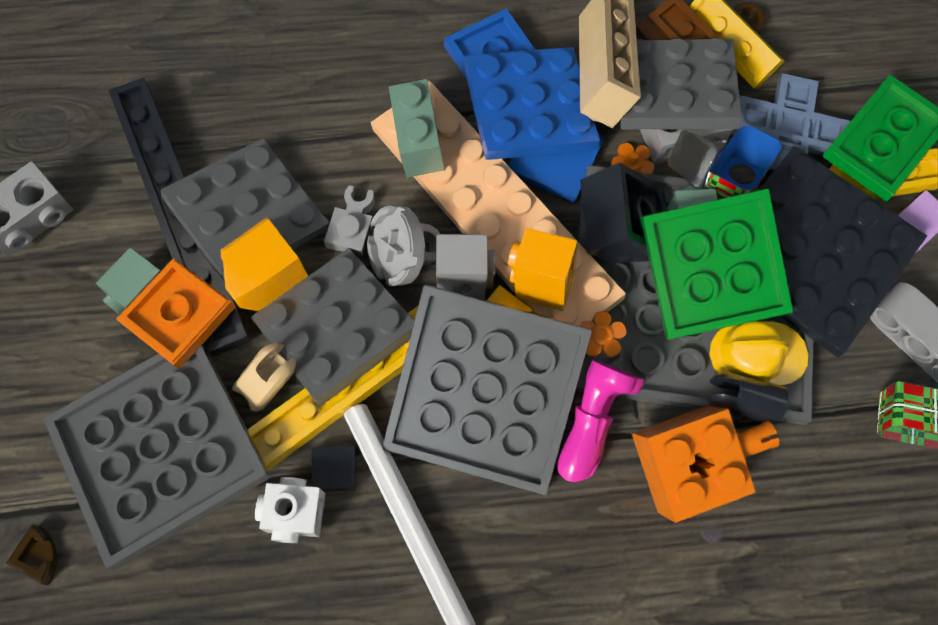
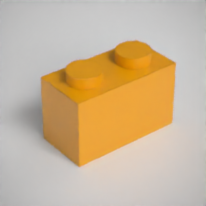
M526 227L522 241H514L508 259V266L512 267L510 282L515 284L516 298L564 311L575 276L577 240Z

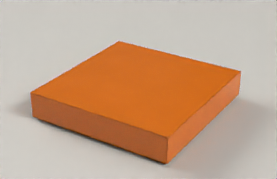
M173 258L116 320L177 369H180L236 306L231 300Z

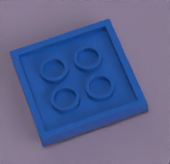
M573 47L465 55L464 69L485 160L593 150L597 148L600 139L595 122L589 119L588 116L580 113V69Z

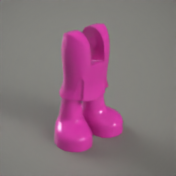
M592 360L586 375L582 405L576 406L574 426L558 460V472L565 480L579 482L593 476L601 461L606 437L613 418L608 415L612 402L620 394L632 395L639 393L644 385V379L609 364Z

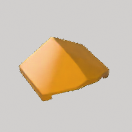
M267 217L221 249L225 289L240 308L260 311L308 277L298 256Z

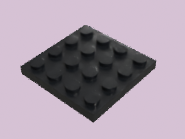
M793 146L759 189H769L793 313L780 315V317L838 358L849 348L927 238V235Z

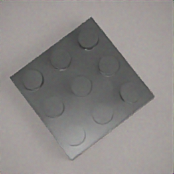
M733 39L637 40L641 98L620 119L621 129L740 128L742 115Z
M263 138L161 189L162 199L224 282L221 249L266 217L292 250L328 231L329 227L327 219Z
M349 248L251 316L270 344L278 343L284 345L279 355L286 361L292 357L296 358L294 375L319 407L410 340L415 322Z

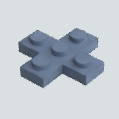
M782 73L777 81L774 103L740 96L742 115L740 128L752 126L776 138L782 145L781 151L765 176L769 177L793 146L806 154L812 153L822 156L851 122L814 112L819 81ZM733 129L731 135H735L739 129Z

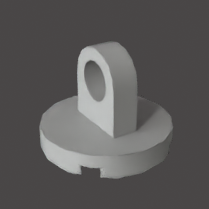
M388 205L381 208L373 217L371 226H375L374 235L368 236L367 241L369 261L376 276L380 280L385 279L387 285L402 286L410 284L419 275L422 266L436 261L437 235L441 234L433 226L420 223L418 217L410 208L401 205ZM425 241L428 243L429 252L425 251Z

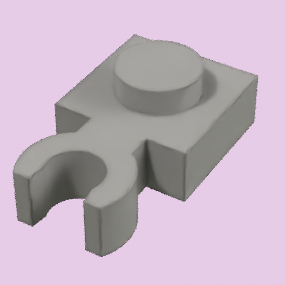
M349 185L344 193L347 208L344 210L335 207L324 244L328 249L341 252L349 248L355 255L363 257L368 236H370L372 229L371 222L373 219L372 216L366 214L373 209L375 199L373 191L368 190L367 196L363 201L357 202L353 200L355 197L354 186Z

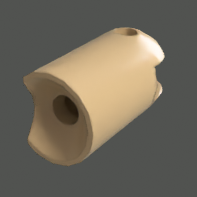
M273 343L264 346L233 384L232 390L246 398L252 411L258 412L263 410L295 371L296 358L292 357L286 361L279 355L284 346L282 344Z

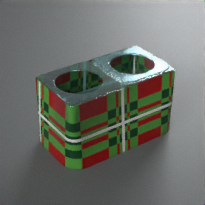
M897 381L883 389L879 393L877 436L938 449V389Z

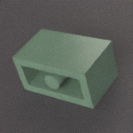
M424 79L389 86L399 154L406 177L445 171L428 80Z

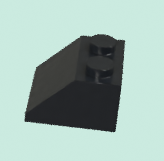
M620 162L581 179L582 197L580 203L584 213V242L587 247V253L610 263L649 261L640 217L667 211L664 186Z

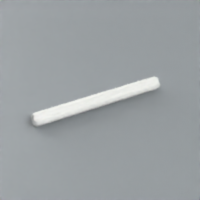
M357 404L345 411L344 417L446 625H476L390 451L382 448L384 439L367 405Z

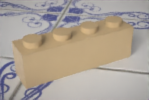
M591 0L579 15L580 113L588 116L593 121H599L611 128L641 98L634 0Z

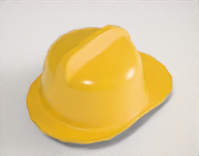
M753 321L720 329L711 342L709 355L713 368L718 373L732 372L778 385L793 383L803 375L808 366L809 353L805 341L789 326L776 322Z

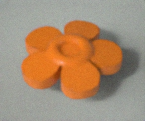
M623 143L618 147V156L614 157L611 161V166L620 162L636 172L652 174L655 167L651 161H647L651 156V151L644 145L638 146L634 152L631 144Z
M605 311L596 312L593 322L583 321L580 326L592 329L586 354L596 357L603 348V352L607 357L612 358L618 355L621 351V345L617 340H621L626 335L624 324L614 322L609 326L611 316Z

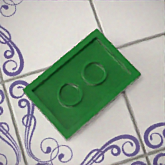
M889 75L822 157L887 202L938 140V107L892 75Z

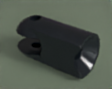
M732 372L718 373L709 381L714 386L736 390L737 397L726 394L708 395L707 398L712 406L729 409L731 414L762 422L769 421L773 425H777L784 417L788 404V391L785 386Z

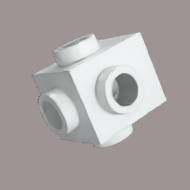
M281 477L280 484L266 483L265 495L260 494L258 496L255 508V520L260 521L259 529L272 533L271 541L298 543L299 536L320 537L325 493L317 487H306V480L299 478ZM293 505L292 511L285 515L286 510Z

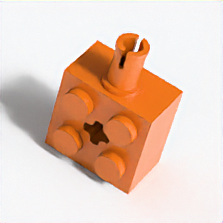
M709 405L631 433L657 512L675 523L756 493L746 464V457L779 446V437L772 439L769 437L777 434L776 429L769 421L736 433L729 409Z

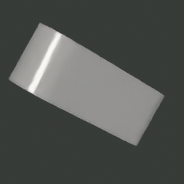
M897 283L888 291L870 318L888 338L938 382V307L914 286L907 283Z

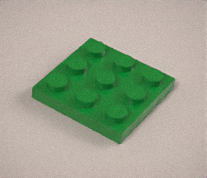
M769 189L640 217L665 337L668 340L793 313Z

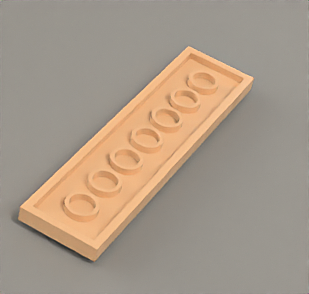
M429 81L428 85L445 171L413 177L463 235H487V250H495V271L515 293V284L510 282L512 267L508 266V259L514 241H522L526 227L573 240L576 239L502 159L485 160L480 135ZM390 108L370 123L373 131L402 163L393 111ZM577 241L575 276L564 311L521 301L533 309L532 313L580 326L585 320L593 322L594 314L598 311L609 312L625 299L626 293Z

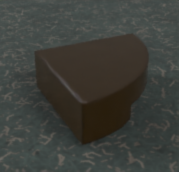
M32 523L6 564L42 585H49L57 565V551L52 537L43 527Z

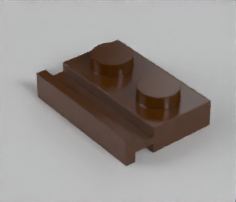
M683 0L665 1L651 12L645 21L636 24V34L642 40H700L719 38Z

